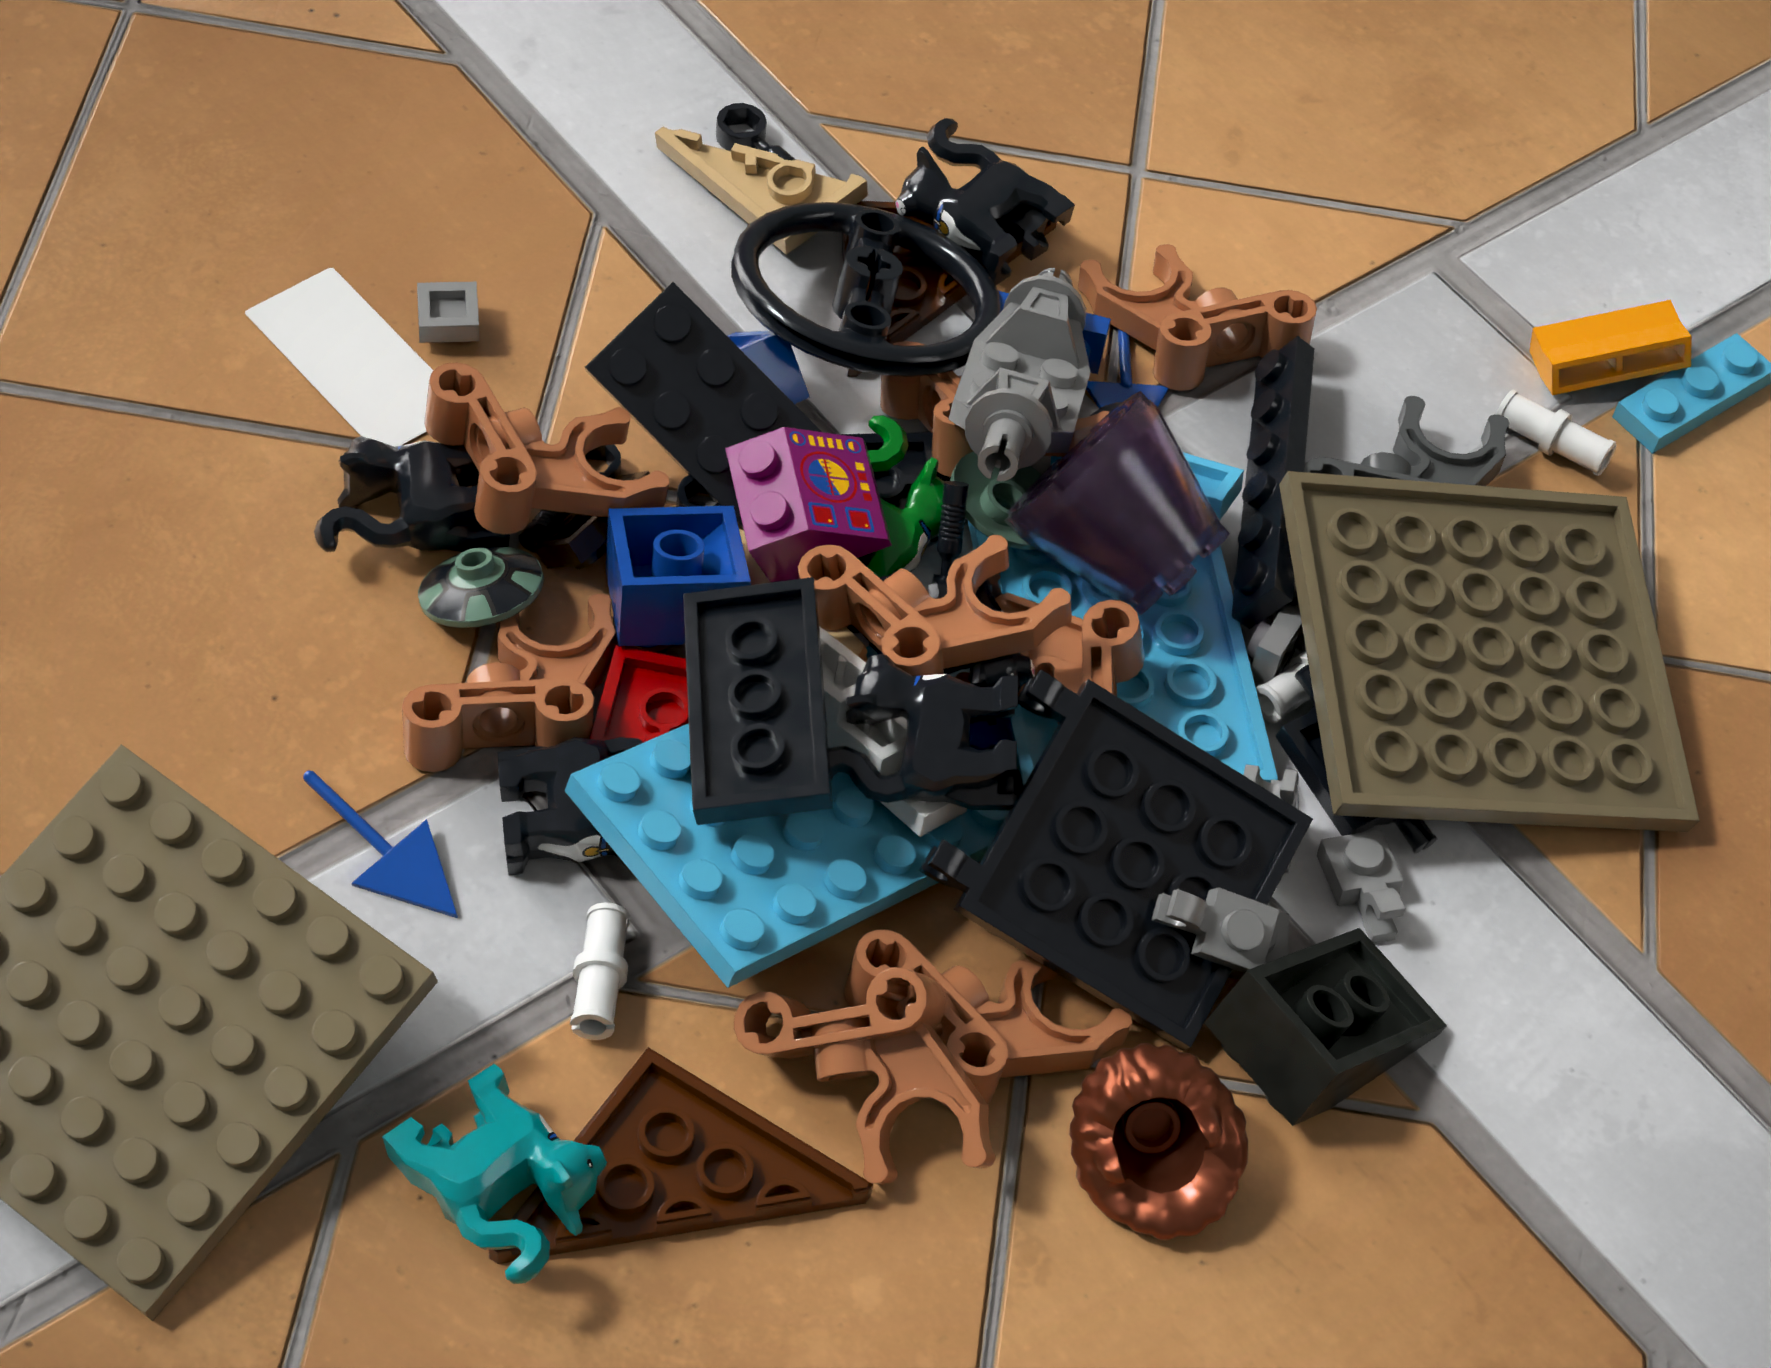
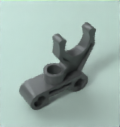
M1408 396L1403 402L1398 417L1399 432L1393 447L1394 454L1386 452L1374 453L1365 457L1361 464L1328 457H1318L1310 459L1305 463L1304 472L1487 486L1499 474L1505 459V434L1509 426V420L1502 415L1494 414L1489 416L1481 436L1483 445L1481 449L1467 454L1450 453L1437 448L1425 438L1419 424L1426 405L1425 401L1417 396Z

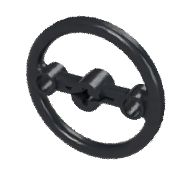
M834 202L802 203L768 212L750 223L740 234L731 261V277L737 294L748 311L764 327L783 341L807 354L829 363L861 372L886 376L915 377L937 375L959 369L966 365L975 338L1003 310L1001 297L992 277L967 250L947 236L922 223L902 215L862 205ZM808 232H842L849 236L843 267L832 303L833 311L842 319L839 331H832L800 315L786 305L769 288L759 269L760 255L768 246L786 237ZM895 246L903 247L930 260L961 285L974 306L975 319L969 329L950 340L930 345L900 346L886 341L892 321L890 314L903 272L902 263L893 255Z

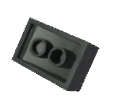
M1360 928L1247 970L1205 1021V1025L1221 1042L1226 1054L1241 1065L1265 1093L1268 1103L1276 1111L1283 1114L1292 1126L1331 1109L1437 1037L1447 1027L1443 1020Z

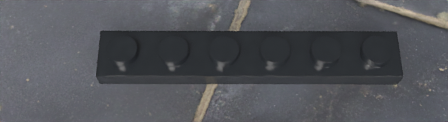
M1299 336L1295 337L1280 350L1274 349L1268 352L1261 359L1255 370L1256 384L1254 403L1251 410L1250 442L1246 454L1248 461L1245 488L1242 493L1243 510L1241 529L1238 534L1239 548L1236 574L1233 580L1234 596L1231 616L1248 629H1251L1293 600L1295 578L1279 484L1288 471L1304 472L1315 348Z

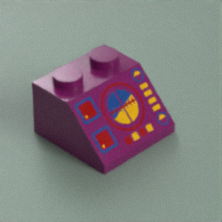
M782 427L725 448L748 551L770 583L799 579L798 565L801 558L809 550L817 546H841L851 552L856 558L892 546L867 445L863 438Z

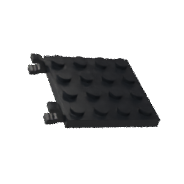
M1040 670L1034 679L1030 678L1026 682L1018 696V705L1043 718L1054 719L1059 722V725L981 862L978 863L968 857L963 851L943 839L938 847L933 846L918 871L943 885L957 888L963 892L953 910L1111 1007L1120 1008L1128 1012L1134 1021L1182 1050L1191 1048L1233 969L1192 955L1191 952L1196 938L1195 934L1152 921L1158 895L1164 893L1172 896L1173 890L1179 889L1206 901L1209 890L1222 888L1267 905L1313 818L1093 681L1086 680L1081 684L1077 693H1074L1057 679Z

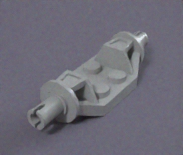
M1055 268L1044 269L1037 276L1023 279L1015 285L1005 300L1004 309L975 338L948 420L965 430V436L970 448L978 455L979 470L988 479H991L994 466L1000 468L997 481L1002 482L1015 476L1018 469L1033 465L1044 457L1045 453H1068L1089 380L1090 367L1082 333L1086 324V307L1081 295L1073 287L1070 276L1063 270H1061L1059 278L1053 276Z

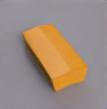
M1671 300L1534 327L1532 329L1529 352L1540 378L1550 393L1557 395L1691 367L1692 336L1681 323Z

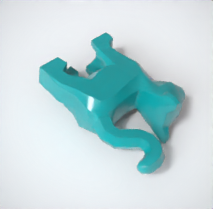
M492 1064L468 1080L471 1093L480 1110L474 1116L477 1129L454 1143L452 1132L441 1123L433 1128L432 1137L426 1145L421 1142L425 1135L423 1125L410 1117L386 1133L382 1138L390 1160L411 1184L436 1197L445 1219L458 1226L462 1237L484 1250L519 1248L521 1250V1255L506 1269L505 1276L513 1284H523L537 1277L547 1263L550 1242L541 1229L518 1219L488 1220L512 1197L530 1185L536 1184L539 1186L548 1206L554 1211L569 1232L577 1236L582 1232L583 1228L578 1210L595 1194L597 1177L607 1166V1161L599 1146L559 1139L541 1114L509 1098L510 1090L505 1075L500 1067Z

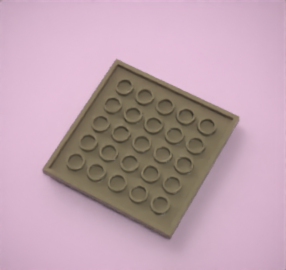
M1288 471L1279 487L1333 815L1688 832L1700 821L1627 497Z
M121 744L0 877V1200L153 1321L438 983L434 972Z

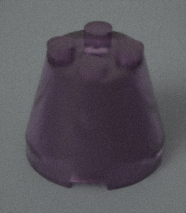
M1141 391L1135 393L1092 427L1091 433L1080 440L1061 459H1057L1011 506L1007 512L1009 516L1004 520L1020 539L1114 600L1123 601L1131 605L1138 616L1155 604L1164 591L1168 596H1171L1180 590L1197 572V569L1191 564L1198 554L1201 558L1207 557L1230 534L1218 519L1159 408L1151 400H1148Z

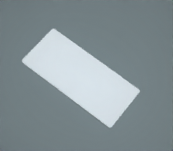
M328 268L245 311L248 318L360 436L396 447L402 446L426 432L424 422L428 385L433 370L334 268Z

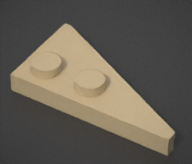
M664 126L655 132L656 144L659 150L748 224L768 212L785 206L819 202L857 204L868 196L867 180L859 175L851 174L846 182L816 174L815 164L801 160H784L778 154L734 143L731 151L702 144L701 134L683 129L671 130ZM818 232L792 235L773 244L787 255Z

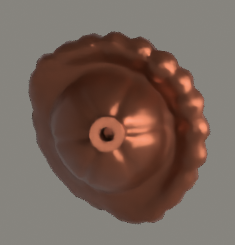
M1141 1043L1134 1048H1122L1112 1057L1102 1058L1098 1062L1095 1071L1087 1075L1082 1081V1091L1074 1098L1072 1104L1074 1117L1070 1123L1069 1135L1072 1139L1071 1156L1077 1166L1076 1178L1080 1187L1087 1191L1091 1201L1106 1217L1128 1225L1132 1231L1148 1234L1159 1240H1170L1178 1236H1196L1208 1224L1220 1220L1225 1215L1228 1204L1239 1189V1179L1248 1163V1138L1245 1131L1247 1122L1243 1111L1235 1105L1231 1091L1220 1081L1219 1076L1211 1068L1202 1066L1197 1056L1191 1053L1178 1052L1174 1046L1163 1045L1156 1047L1149 1043Z

